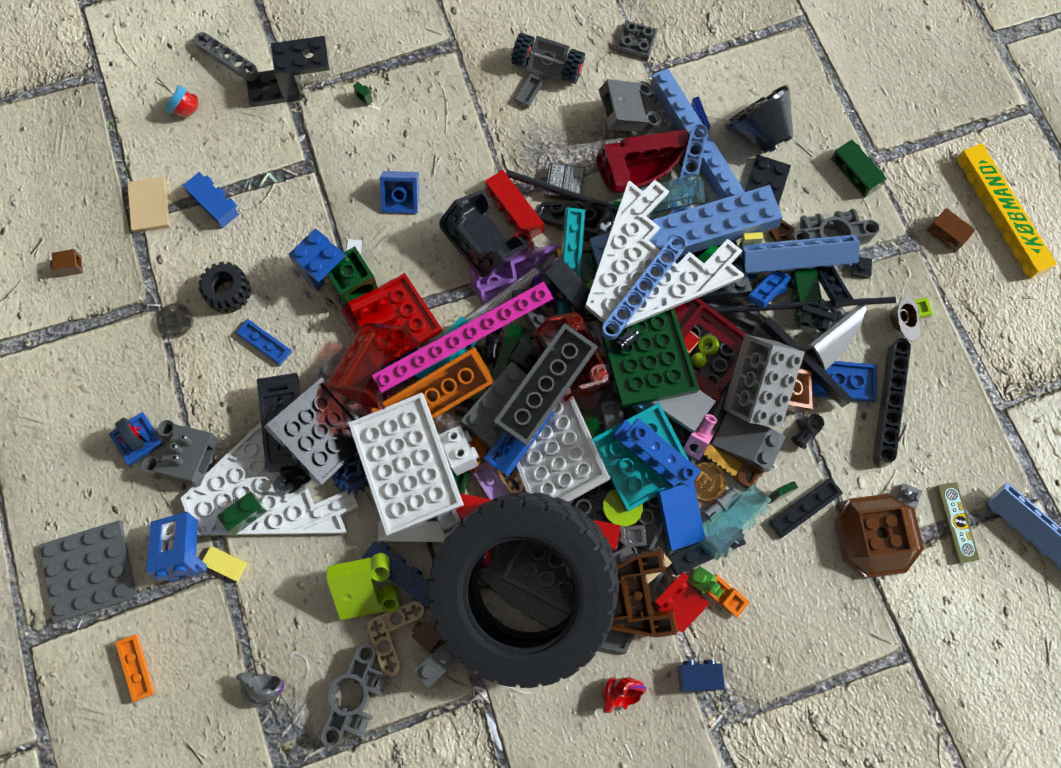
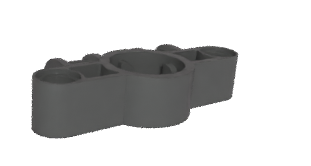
M850 209L846 212L835 211L833 217L825 220L820 213L809 217L803 215L799 221L800 230L794 233L790 241L826 237L824 229H834L842 236L855 235L860 244L869 243L879 232L880 228L876 221H860L855 209Z
M363 644L357 648L347 673L337 677L329 687L328 702L332 709L321 734V741L325 746L339 745L346 731L361 737L366 736L365 730L373 716L362 711L366 709L370 702L371 692L382 696L384 683L390 677V675L373 669L377 654L374 647ZM367 648L370 649L371 657L368 660H363L361 656L362 651ZM347 679H351L350 681L356 684H361L364 691V696L360 698V706L353 711H347L348 708L344 706L339 707L335 697L340 690V683ZM331 730L337 733V739L334 743L328 740V733Z

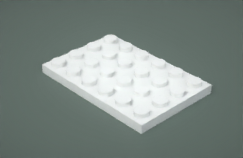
M570 388L553 410V416L516 465L526 492L532 494L534 492L551 495L553 498L564 499L567 502L610 480Z
M423 393L349 422L386 536L393 535L464 506Z

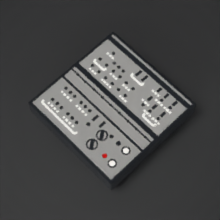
M549 163L546 183L581 194L585 167ZM547 190L544 193L545 198L577 201Z

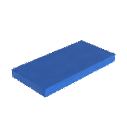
M835 361L825 370L853 398L852 401L871 403L877 401V365ZM812 379V397L832 399Z

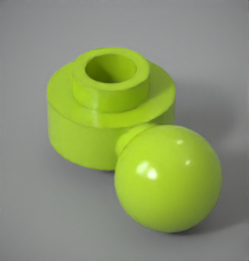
M705 335L700 339L699 349L701 351L695 353L691 358V363L694 367L702 368L707 362L706 356L713 355L718 351L720 344L714 336Z

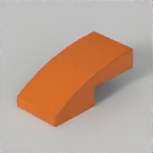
M714 574L717 579L715 582L720 585V589L724 592L719 598L710 591L706 593L725 610L738 618L750 602L739 591L729 586L718 574Z

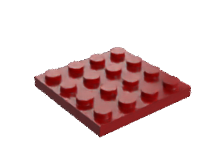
M405 273L382 285L399 320L364 335L350 305L340 309L377 370L443 332L441 326Z

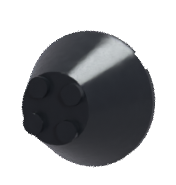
M787 84L772 91L767 97L763 96L729 119L731 123L727 124L726 122L724 127L764 154L768 151L776 150L779 147V143L787 142L794 137L792 134L793 124L789 86Z

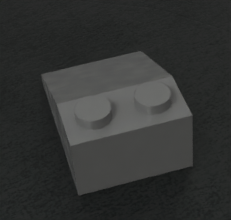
M726 412L711 445L740 462H745L765 473L771 470L785 436L770 427L749 423Z

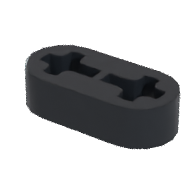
M302 468L294 469L278 476L273 484V488L278 494H288L306 486L311 477ZM298 475L305 477L304 480H302V479L295 480V479L297 478ZM281 481H282V483L290 482V483H288V485L286 486V488H285L284 486H281V487H280V485H279V484L281 483Z

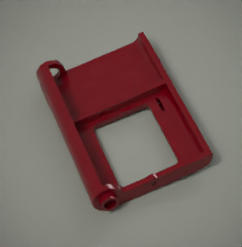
M696 298L674 307L683 339L698 324L739 356L745 333L705 302ZM737 360L717 384L712 383L693 368L699 390L715 400V404L723 396L720 392L732 379Z

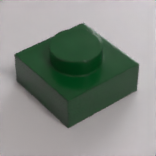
M359 82L353 85L356 97L367 106L373 102L371 90Z

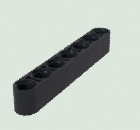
M898 338L887 351L873 451V461L879 467L888 466L897 457L911 344L905 338ZM896 346L900 347L901 350H902V352L899 351V350L896 348ZM894 364H897L900 369H897ZM891 381H894L897 387L893 386ZM889 399H892L895 402V405H892ZM886 417H890L893 423L888 422ZM884 435L890 438V442L885 440ZM881 453L886 454L888 460H884L881 456Z

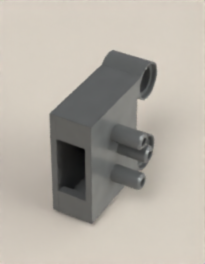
M607 79L599 88V94L608 129L641 132L649 135L660 124V117L657 113L651 111L645 115L643 102L652 93V87L649 83L645 81L637 83Z
M170 420L162 421L157 430L159 435L167 440L169 444L162 460L155 456H148L142 462V470L154 479L166 478L200 487L219 439L210 432L176 425Z

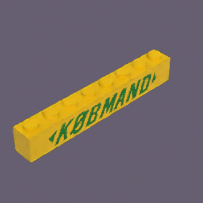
M983 143L963 150L957 158L958 165L963 169L977 196L982 200L986 211L993 218L995 226L999 228L1005 242L1008 243L1013 251L1014 257L1018 259L1023 272L1027 274L1029 279L1049 272L1057 265V262Z

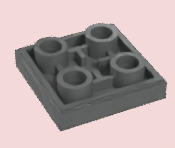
M625 20L616 52L649 60L658 29Z

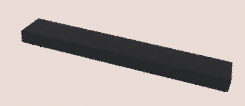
M768 317L760 325L774 341L805 352L771 317ZM806 352L804 353L800 367L803 370L811 371L812 379L842 408L848 405L853 398Z

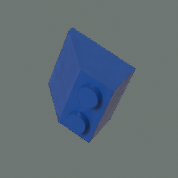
M382 172L380 176L381 212L418 213L419 172Z

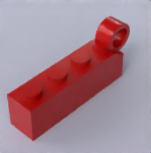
M501 170L485 180L486 188L484 190L489 198H493L496 208L505 214L507 223L514 226L516 232L514 236L528 240L526 243L528 247L524 251L526 252L531 247V240L544 232V223L505 171Z

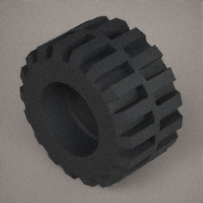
M222 261L219 262V265L211 264L212 267L210 269L207 267L205 269L206 273L200 275L202 280L198 281L200 286L198 289L201 296L217 312L221 310L222 313H227L229 310L232 313L235 312L234 309L236 308L240 310L242 304L246 305V298H250L251 295L249 293L251 291L250 282L244 272L236 264L232 265L231 262L224 264ZM234 282L228 292L217 293V289L222 283Z

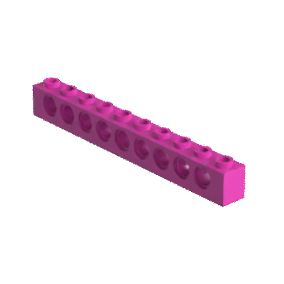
M542 282L373 374L372 377L382 393L552 300L553 297L545 282Z

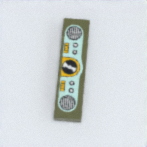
M958 483L937 485L936 490L957 563L980 560Z

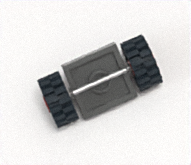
M524 33L518 34L511 55V64L526 68L528 65L527 71L558 81L561 80L562 76L564 81L573 84L578 82L584 65V52L570 49L568 45L540 36H536L535 39L533 36Z

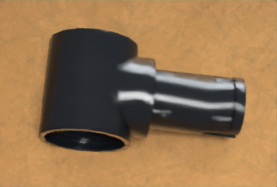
M502 327L492 332L498 334L497 336L486 335L487 351L485 360L487 362H490L491 357L492 362H496L498 359V348L503 340Z

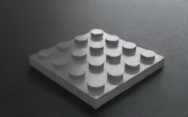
M118 520L39 544L53 623H60L137 599L122 521Z

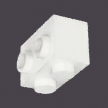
M461 425L439 434L451 468L456 475L479 466L476 460L479 458L475 447L471 448L469 442L472 441L468 430L464 431Z

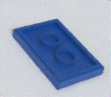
M694 482L689 488L684 484H679L675 487L656 491L668 550L673 551L706 540Z

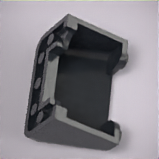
M482 190L454 200L441 217L439 226L473 270L480 277H487L523 253L528 245L519 236H513L508 240L486 214L490 208V200Z

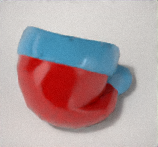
M178 85L175 93L163 109L179 117H189L196 112L199 100L194 93H190L185 87Z

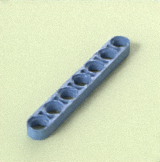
M697 124L691 130L671 214L691 208L708 137L707 127L703 124ZM698 129H702L705 132L704 136L699 138L694 133ZM694 146H697L701 149L700 153L697 155H693L690 152L691 148ZM688 164H695V171L688 172L686 170ZM684 181H690L692 187L684 189L682 184ZM681 198L688 200V204L684 207L678 205V200Z
M675 235L669 239L605 321L601 329L602 336L605 339L614 340L619 336L683 253L686 241L682 236ZM672 242H679L682 248L675 249L672 246ZM661 256H669L671 258V262H663L661 260ZM650 270H659L660 276H652ZM646 283L650 289L643 291L640 289L639 284ZM635 297L639 303L631 305L628 302V298ZM619 311L625 312L627 319H619L617 313ZM613 326L616 329V333L608 334L605 328Z

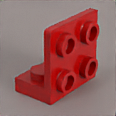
M684 572L652 603L659 611L674 609L680 632H684L709 605V602L687 581L689 577Z

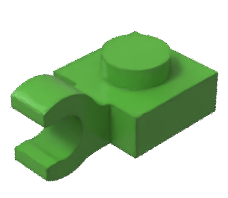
M700 566L687 580L703 595L710 591L719 598L724 592L720 589V585L715 582L717 580L715 576Z

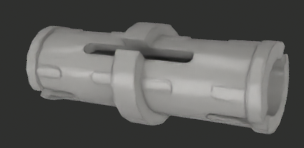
M731 487L721 497H717L715 502L703 511V515H707V520L712 522L715 517L722 511L728 510V506L740 497L739 493L736 494L737 490L734 487Z

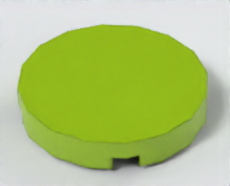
M615 489L606 495L603 502L604 516L612 524L629 527L640 519L643 512V503L628 512L625 511Z

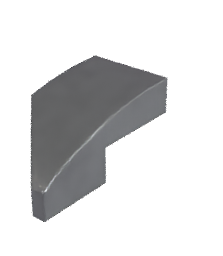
M621 526L618 541L625 547L647 546L645 526ZM630 531H632V537H633V539H635V540H641V539H642V542H634V541H632L631 538H630V536H629V535H630Z

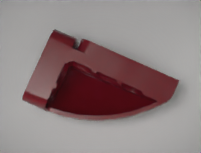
M680 130L629 137L621 140L619 143L602 145L596 156V163L600 176L608 190L613 194L624 193L629 181L639 189H643L654 180H661L676 166L686 151L689 142L687 131Z

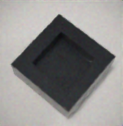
M859 257V263H852L851 276L870 278L872 276V259Z

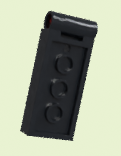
M297 373L257 379L265 469L269 473L301 468L264 428L267 423L301 395Z

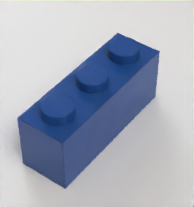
M198 172L182 186L188 195L224 228L239 215L236 210L238 206L231 198L227 199L225 197L226 194L220 187L215 188L213 186L214 182L209 176L206 175L204 177Z

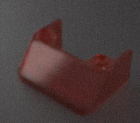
M575 312L549 317L534 331V334L538 335L559 330L565 323L594 343L583 318ZM597 349L584 367L590 383L578 386L564 398L565 402L604 391L610 386V376Z
M366 323L360 327L331 375L329 386L336 392L364 407L384 410L386 406L376 398V391L370 388L374 382L372 375L381 370L387 358L400 356L405 346L419 348L421 344L404 326Z

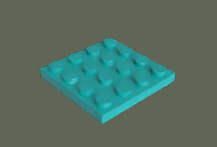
M656 403L626 419L632 425L639 418L688 459L660 403ZM619 423L593 437L592 441L604 463L613 488L625 511L628 512L657 496L656 491L672 486L612 437V434L621 424Z

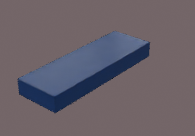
M779 270L770 273L748 295L747 301L764 309L790 282L791 276Z
M249 319L236 331L240 338L279 366L292 353L291 349Z

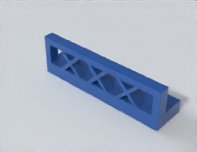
M552 411L527 448L511 436L506 443L509 435L503 432L484 459L495 469L509 476L554 412ZM497 452H499L496 459L493 460V457L496 455Z

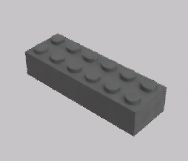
M564 323L496 417L494 425L527 448L598 346Z

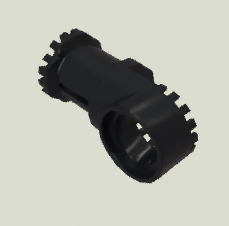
M819 414L810 415L801 425V430L797 435L791 437L795 445L798 444L797 447L805 450L807 448L806 444L812 437H816L823 428L824 418ZM810 419H817L819 427H811Z

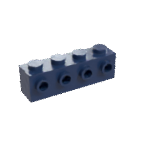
M374 541L362 558H371L378 553L386 554L390 559V575L388 578L429 609V602L431 601L428 589L430 578L425 580L421 577L423 573L415 566L412 568L408 567L405 564L407 560L398 553L396 556L389 552L391 548L384 542L378 544Z

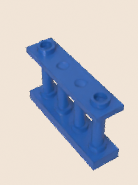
M639 418L632 425L627 420H623L612 434L613 438L672 487H675L681 481L689 488L701 472L700 469Z

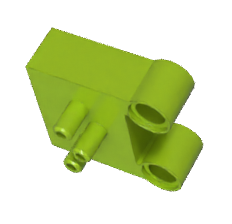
M378 553L371 558L328 566L327 582L340 620L379 612L390 613L398 609V588L394 585H386L379 591L376 581L386 580L390 575V559L386 554Z

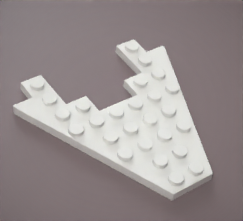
M656 180L644 191L640 190L631 181L627 183L585 308L603 323H605L661 251L649 241L659 231L660 227L647 216L668 195L669 191ZM727 239L705 263L689 252L678 264H673L625 328L741 280L744 274L731 263L741 254L742 250ZM667 255L661 256L663 262H671ZM650 270L652 276H660L659 270ZM646 283L639 284L640 289L643 291L650 289ZM635 297L628 298V302L631 305L639 303ZM619 311L617 317L625 320L627 319V314ZM607 326V327H609L613 332H616L615 327H613V326Z
M261 422L205 474L200 487L193 486L181 497L185 512L188 511L198 520L197 536L232 535L226 531L217 515L250 491L259 498L268 512L236 535L346 534L347 530L341 516L358 509L359 506L353 491L349 495L344 491L314 504L308 487L290 494L281 495L276 493L273 484L277 477L282 474L281 471L269 473L265 469ZM281 481V483L279 484L280 487L284 486L286 488L285 483H282Z

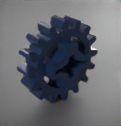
M359 454L357 457L352 456L332 475L336 488L339 487L340 492L346 490L347 495L351 491H354L355 495H357L358 490L361 489L362 492H365L364 487H370L367 476L364 475L365 471Z

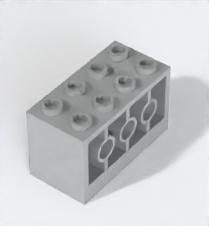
M745 334L723 410L749 423L782 428L805 352L777 341Z

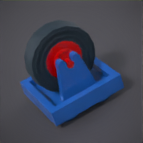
M143 412L130 420L121 418L115 423L116 429L109 433L112 441L129 466L134 465L164 445L161 437Z

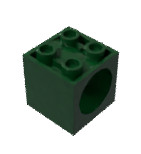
M355 246L345 251V257L327 274L330 283L345 306L349 305V301L378 288L374 275Z

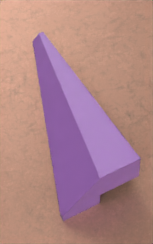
M552 244L523 252L487 277H480L471 266L468 267L471 285L481 304H486L538 264L547 261V258L554 253V249L559 248V245Z

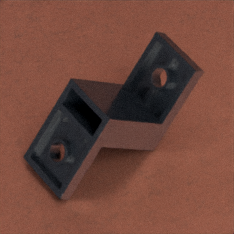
M325 36L271 43L274 70L259 72L256 80L247 81L250 107L303 100L300 75L330 70ZM308 53L314 54L311 58L305 57ZM264 86H270L266 91L261 90Z

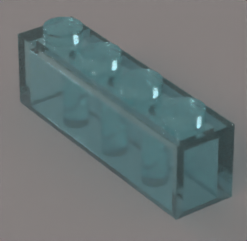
M691 174L684 178H674L660 183L669 193L650 214L704 203L705 188L704 181L700 175ZM648 186L643 187L640 190L644 191Z
M752 484L699 544L714 559L718 560L721 556L726 558L733 550L730 546L734 542L738 544L744 538L745 534H743V531L746 528L751 530L758 522L755 518L758 515L763 516L769 510L767 505L771 499Z

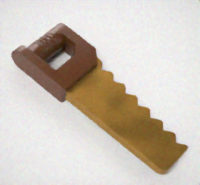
M708 445L703 454L707 459H711V462H715L716 466L725 469L726 473L729 472L730 476H734L737 483L749 490L754 489L759 477L763 475L761 471L745 462H740L712 445ZM750 471L752 475L749 481L746 482L745 476Z

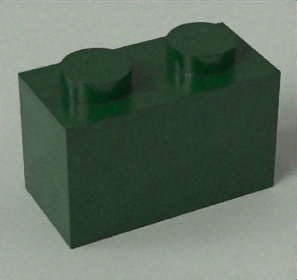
M250 491L219 513L217 518L226 531L235 536L268 511L259 498Z

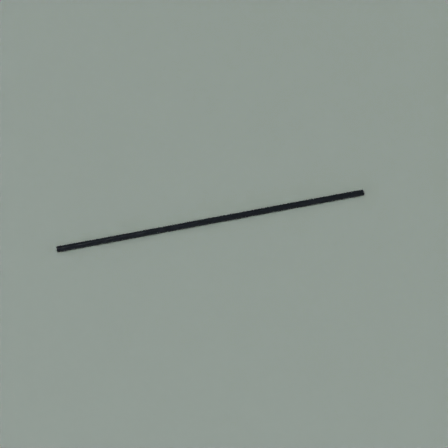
M896 297L854 299L853 306L896 303ZM830 300L824 301V305L834 307ZM810 302L768 304L764 309L757 305L711 308L718 313L801 309L803 304L809 305ZM593 314L578 316L576 322L597 321ZM557 316L552 317V323H556Z

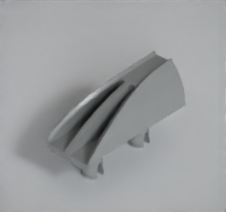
M858 305L849 312L844 311L842 307H830L829 310L838 315L836 322L826 332H819L813 323L809 327L800 326L811 339L810 343L802 349L824 370L839 358L853 340L863 321L866 311L865 305Z

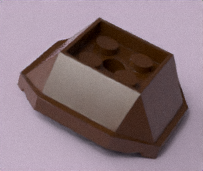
M889 494L850 498L845 502L834 520L843 561L856 570L864 579L907 573L924 550L915 509ZM877 529L883 532V539L877 535Z

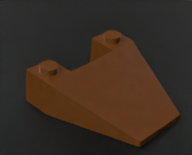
M663 547L641 551L617 565L619 579L618 600L610 630L655 638L677 635L678 626L674 609L654 612L647 574L665 572L666 563Z

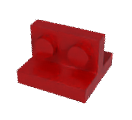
M383 286L348 302L364 335L399 320Z

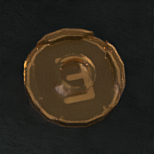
M713 462L696 464L695 466L701 470L694 480L697 499L700 501L716 500L723 494L726 485L722 469Z

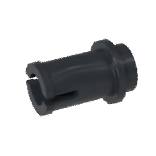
M630 328L623 336L616 338L614 342L615 347L621 352L628 350V346L639 338V333L637 332L631 336L636 329Z

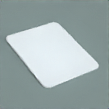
M348 239L347 250L355 246L361 255L362 240Z

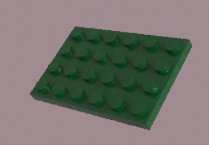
M674 308L624 328L618 337L623 336L630 328L636 329L631 336L637 332L639 333V338L630 344L626 351H619L614 345L616 339L607 340L601 333L622 408L697 393L699 391ZM596 317L601 333L604 323ZM609 327L605 328L608 334L616 333L613 332Z

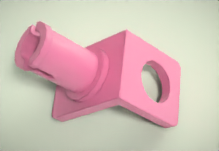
M707 414L702 424L700 423L695 432L691 434L683 448L686 454L697 460L701 459L715 433L712 429L717 419L713 415ZM697 444L700 447V452L691 451L690 445Z

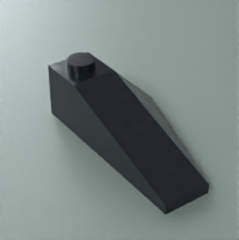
M590 200V202L586 203L574 201V203L565 204L562 201L542 202L536 212L543 223L564 231L565 208L584 209L583 240L590 243V238L610 232L613 204L600 200Z

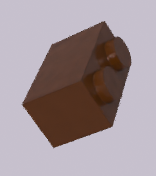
M947 208L943 210L927 229L934 238L939 239L947 248L954 252H957L976 231Z

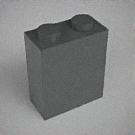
M444 644L419 665L414 672L427 688L432 689L461 663L458 657L455 658Z

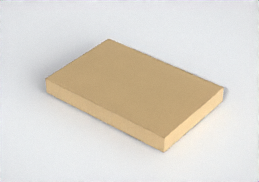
M164 176L128 182L131 231L138 233L170 227L166 179Z

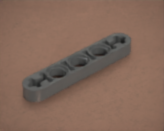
M205 32L197 33L194 36V43L199 50L247 81H254L258 78L259 71L257 67L246 58ZM213 47H218L215 51H210ZM230 54L228 58L222 59L224 55ZM237 62H242L240 66H234Z

